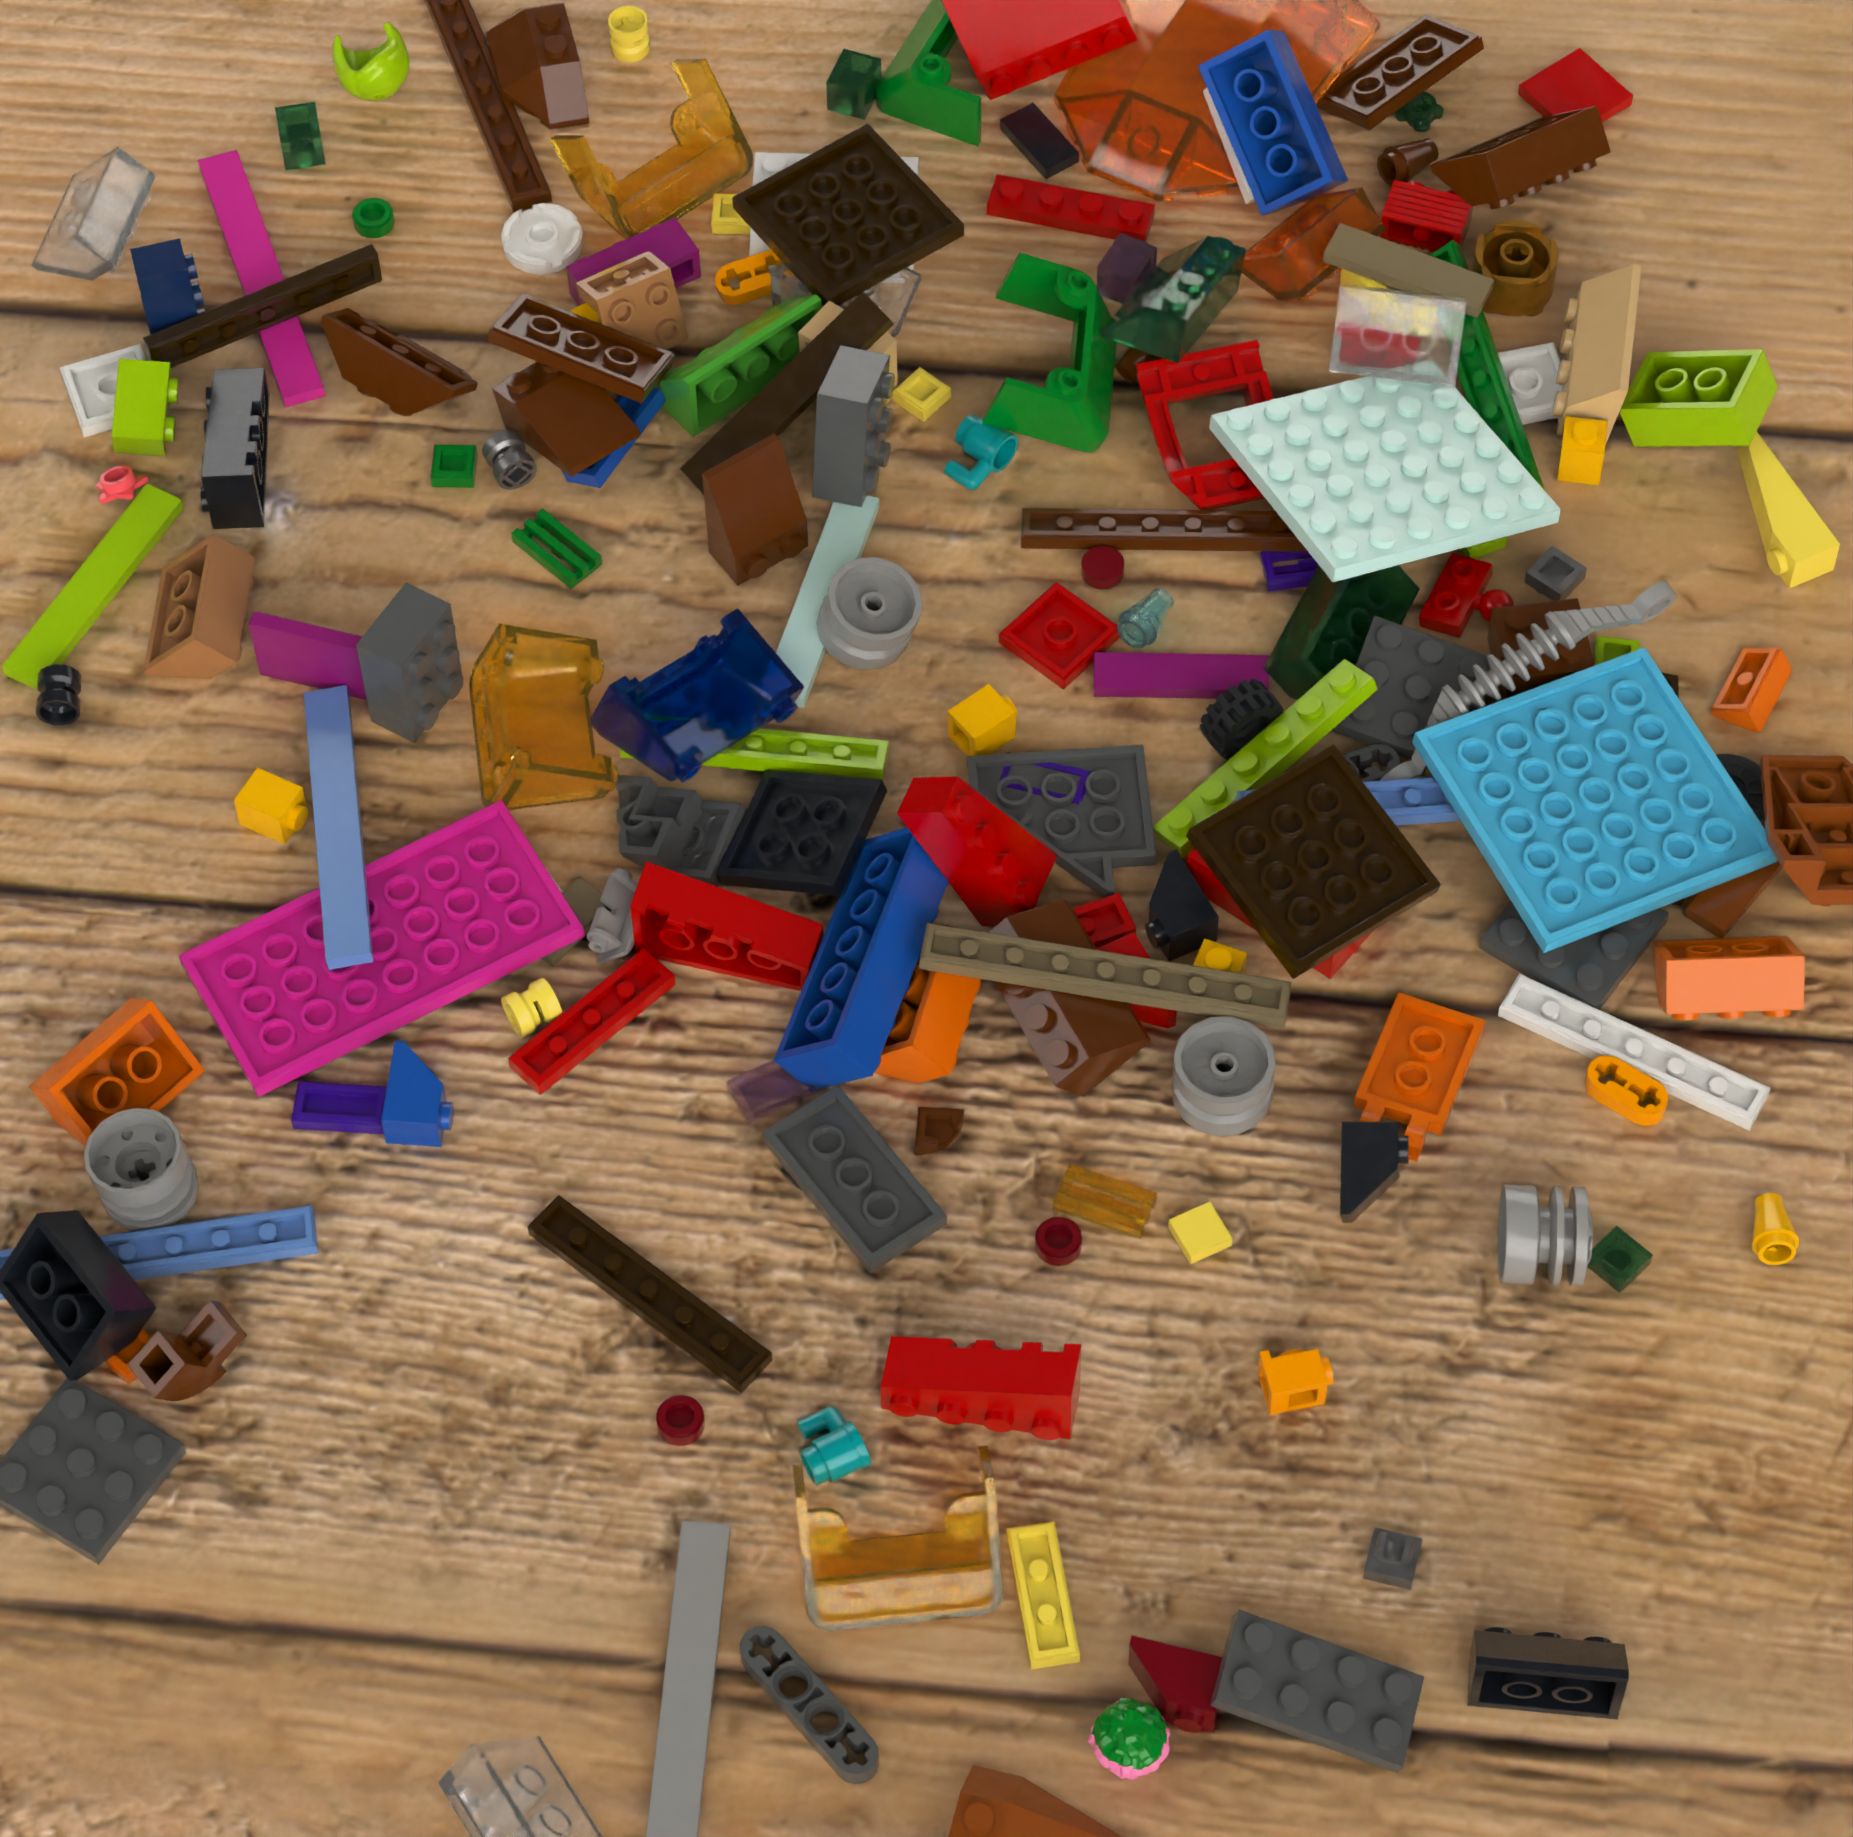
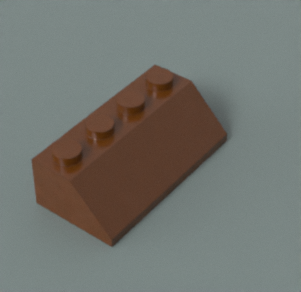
M1596 105L1540 117L1435 162L1430 167L1435 176L1471 206L1489 203L1491 209H1497L1514 203L1513 195L1517 193L1518 197H1524L1541 191V183L1544 181L1546 185H1550L1570 178L1569 170L1573 169V172L1577 173L1597 166L1596 159L1611 151Z
M1064 899L1008 916L989 931V933L1097 950L1071 905ZM994 981L1053 1084L1058 1088L1084 1097L1151 1042L1129 1003Z

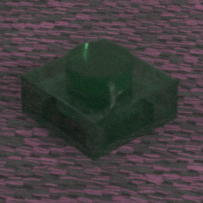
M1616 1226L1592 1249L1591 1260L1587 1267L1617 1292L1621 1293L1651 1264L1653 1254Z

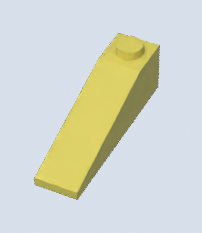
M1756 432L1750 446H1738L1737 454L1768 565L1775 575H1780L1786 585L1792 588L1833 571L1840 543L1758 432Z

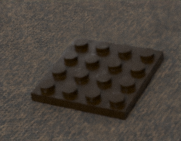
M868 123L732 197L733 209L811 294H816L821 299L823 306L828 301L839 306L964 236V224Z
M1334 744L1189 828L1186 835L1292 979L1437 893L1441 886L1434 874Z

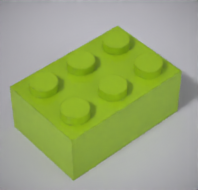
M1763 349L1647 352L1628 389L1620 409V414L1634 447L1750 446L1778 386Z

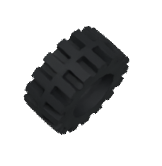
M1251 679L1248 683L1247 680L1239 683L1238 687L1234 685L1229 687L1226 694L1217 696L1215 698L1217 700L1216 703L1210 704L1207 707L1208 713L1202 715L1200 730L1218 754L1224 759L1229 760L1279 717L1284 709L1261 681L1258 682L1257 679Z

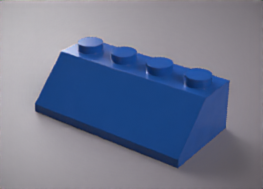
M1268 29L1198 65L1262 216L1313 199L1348 181L1285 31Z

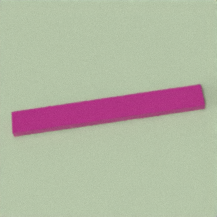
M234 150L198 160L201 175L244 295L246 296L284 280L238 151ZM298 316L258 332L285 408L325 397L324 387Z

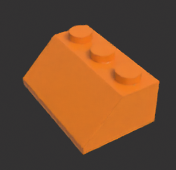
M1788 936L1651 940L1659 1005L1666 1014H1672L1673 1019L1695 1020L1699 1018V1013H1717V1016L1720 1018L1738 1019L1745 1017V1012L1763 1011V1015L1769 1017H1786L1791 1015V1010H1804L1805 956Z
M920 958L911 976L910 988L903 997L895 1017V1026L888 1035L881 1053L880 1065L874 1072L875 1074L918 1084L951 1074L957 1062V1052L963 1033L969 1025V1014L975 996L981 987V979L919 969Z
M131 998L34 1081L29 1088L54 1120L86 1147L89 1136L105 1119L117 1112L133 1108L153 1109L159 1112L205 1070L152 1000Z

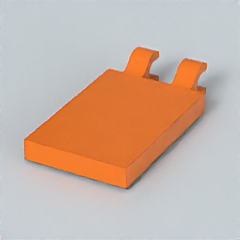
M1398 992L1354 1098L1353 1107L1364 1110L1359 1122H1382L1385 1117L1408 1125L1404 1136H1409V1160L1417 1162L1427 1133L1431 1132L1442 1136L1483 1034L1486 1020Z

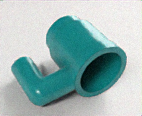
M975 414L969 415L962 421L957 429L955 441L963 447L965 453L978 460V462L969 470L957 461L951 460L944 469L945 475L969 490L977 489L991 471L999 472L1004 469L1014 457L1018 447L1017 436L1002 428L982 423L983 418Z
M833 1406L824 1408L797 1422L798 1429L804 1439L827 1428L830 1431L811 1441V1446L799 1451L803 1465L816 1486L826 1481L832 1483L852 1472L871 1465L869 1453L858 1430L851 1421H845L837 1408Z

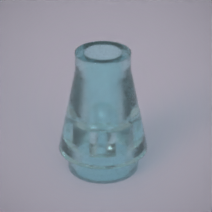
M1155 588L1148 596L1122 612L1117 626L1121 639L1134 648H1142L1145 645L1154 643L1169 610L1173 607L1174 601L1172 596L1164 589Z

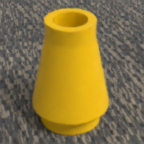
M1776 1193L1762 1194L1754 1202L1756 1211L1752 1249L1765 1264L1780 1265L1787 1263L1796 1255L1799 1238L1784 1208L1782 1197Z

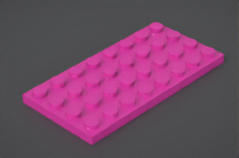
M502 800L365 865L374 962L332 970L328 969L325 959L320 887L178 955L182 967L257 1097L585 937L580 921Z

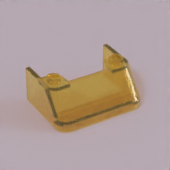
M676 59L671 63L688 97V100L674 109L670 118L671 131L678 144L620 181H616L612 171L606 165L597 162L584 135H555L549 139L578 196L625 239L631 238L654 225L662 224L670 219L676 218L678 220L712 198L714 193H720L746 176L752 168V150L706 59Z
M978 1446L981 1491L960 1494L948 1503L944 1514L946 1531L851 1541L848 1538L847 1523L839 1512L831 1508L807 1509L802 1464L792 1465L806 1609L810 1621L816 1627L822 1630L835 1631L980 1616L994 1611L1000 1605L1003 1599V1579L995 1479L988 1446Z

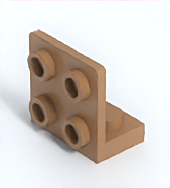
M650 251L576 283L579 297L597 312L600 324L665 350L688 340V333L671 269Z

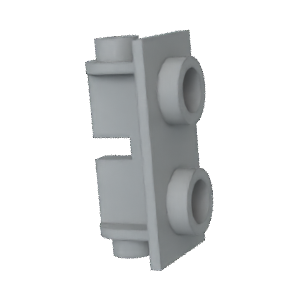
M618 868L608 876L600 902L610 908L612 912L604 907L597 908L590 930L587 933L589 948L599 952L596 960L598 964L627 955L635 944L630 905L638 883L631 879L632 874L625 869Z

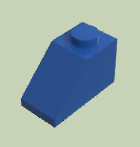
M395 1041L381 1118L386 1143L441 1147L444 1130L452 1129L454 1117L453 1102L446 1101L443 1083L404 1041Z

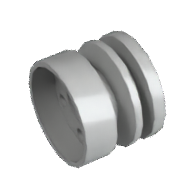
M133 1108L124 1110L102 1121L89 1136L84 1151L86 1171L98 1191V1196L105 1210L114 1223L129 1231L171 1226L181 1220L194 1205L199 1190L197 1171L190 1155L186 1151V1146L179 1130L169 1117L153 1109Z
M1504 1184L1500 1195L1498 1220V1271L1500 1283L1532 1285L1536 1277L1538 1264H1546L1550 1285L1558 1286L1562 1276V1267L1565 1264L1567 1265L1569 1285L1583 1286L1593 1247V1219L1588 1206L1586 1188L1573 1186L1570 1191L1568 1208H1564L1562 1187L1553 1186L1548 1206L1540 1207L1535 1185Z

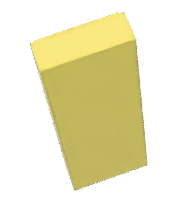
M1055 1522L1006 1528L1007 1543L1031 1670L1080 1662V1652Z

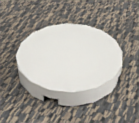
M539 203L532 205V209L524 212L522 209L514 212L504 223L501 234L504 254L508 261L514 267L526 273L539 275L559 272L565 269L566 266L573 264L580 256L584 244L582 227L577 222V217L570 210L556 204Z

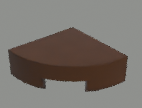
M918 1107L915 1155L931 1154L951 1144L962 1129L964 1109Z

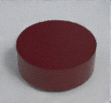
M1097 546L1089 549L1082 557L1081 562L1083 580L1089 586L1096 589L1115 587L1124 576L1123 556L1118 550L1109 546Z
M1052 1217L1039 1225L1035 1234V1250L1039 1258L1045 1263L1053 1266H1064L1075 1261L1080 1255L1082 1233L1075 1222L1064 1217Z
M685 1395L672 1396L666 1399L657 1410V1429L662 1439L667 1443L685 1446L695 1442L702 1435L705 1428L704 1411L700 1403L694 1398Z

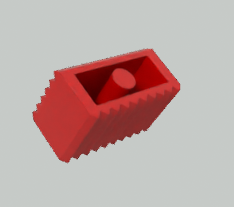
M1394 180L1384 210L1382 211L1379 237L1388 239L1391 242L1396 241L1398 244L1404 243L1406 246L1412 245L1414 248L1420 247L1422 250L1428 249L1430 252L1438 250L1452 240L1462 248L1471 222L1473 206L1453 190L1445 192L1425 187L1418 181L1402 182Z

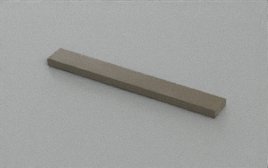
M927 923L919 969L1211 1017L1232 1016L1254 1024L1285 1028L1292 983L1291 981Z

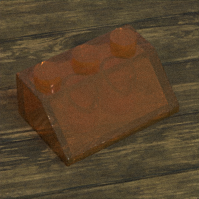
M1362 187L1321 194L1310 199L1232 263L1239 272L1279 301L1297 298L1300 302L1315 295L1320 289L1318 284L1324 279L1332 278L1341 273V268L1323 262L1324 251L1339 223L1375 236L1381 234L1386 228Z

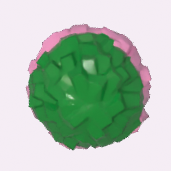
M1119 1698L1117 1702L1110 1704L1111 1706L1105 1708L1101 1715L1096 1718L1094 1725L1091 1727V1733L1087 1742L1094 1748L1093 1753L1104 1768H1107L1122 1780L1124 1778L1133 1780L1159 1769L1160 1763L1169 1754V1737L1171 1734L1166 1726L1165 1719L1157 1708L1154 1709L1149 1704L1140 1703L1133 1698Z

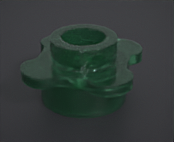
M1422 92L1397 110L1395 117L1398 121H1406L1417 132H1426L1430 129V124L1435 119H1440L1443 116L1444 110L1441 105L1436 103V99L1431 94Z

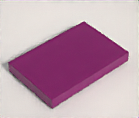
M253 612L249 621V628L260 675L318 689L347 685L350 696L367 700L356 646L363 636L266 613Z

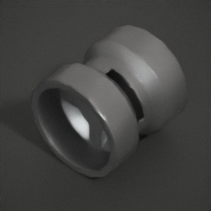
M503 430L495 433L488 438L482 448V454L487 464L494 468L493 473L497 483L501 488L507 490L523 487L535 477L537 472V466L532 456L525 452L526 447L522 437L517 431Z

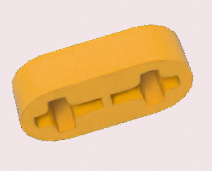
M768 250L722 266L716 273L715 286L720 298L725 303L740 305L786 289L792 282L793 273L772 250ZM776 265L779 269V276L772 278L768 267ZM737 277L740 288L732 291L729 280Z
M1600 1056L1590 1062L1585 1078V1088L1594 1100L1641 1126H1651L1663 1119L1668 1104V1093L1662 1084L1613 1056ZM1608 1074L1615 1077L1614 1081L1609 1080L1606 1084L1599 1082V1077L1604 1078ZM1647 1097L1654 1100V1105L1648 1104L1645 1108L1638 1105L1639 1100L1644 1101Z

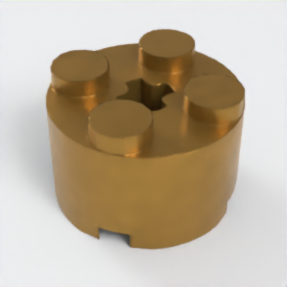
M1507 220L1495 224L1494 230L1485 235L1484 231L1479 236L1475 246L1472 271L1494 279L1493 289L1483 307L1485 313L1533 317L1539 315L1550 300L1554 289L1559 250L1552 236L1550 241L1541 233L1542 228L1538 225L1523 220Z

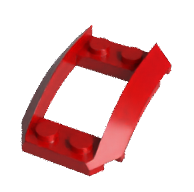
M1258 340L1135 365L1150 427L1169 479L1200 510H1213L1262 500L1265 497L1234 459L1188 467L1174 429L1168 404L1242 389L1246 406L1274 399L1267 373L1263 369Z

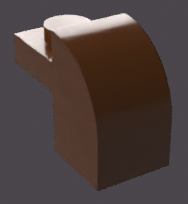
M209 1300L180 1334L158 1330L128 1363V1366L155 1399L167 1401L185 1400L201 1393L227 1372L221 1364L247 1334L220 1302Z

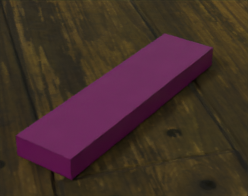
M1094 652V697L1215 699L1220 694H1226L1229 687L1233 685L1238 687L1241 681L1247 680L1249 683L1251 679H1257L1258 682L1261 681L1269 689V655Z

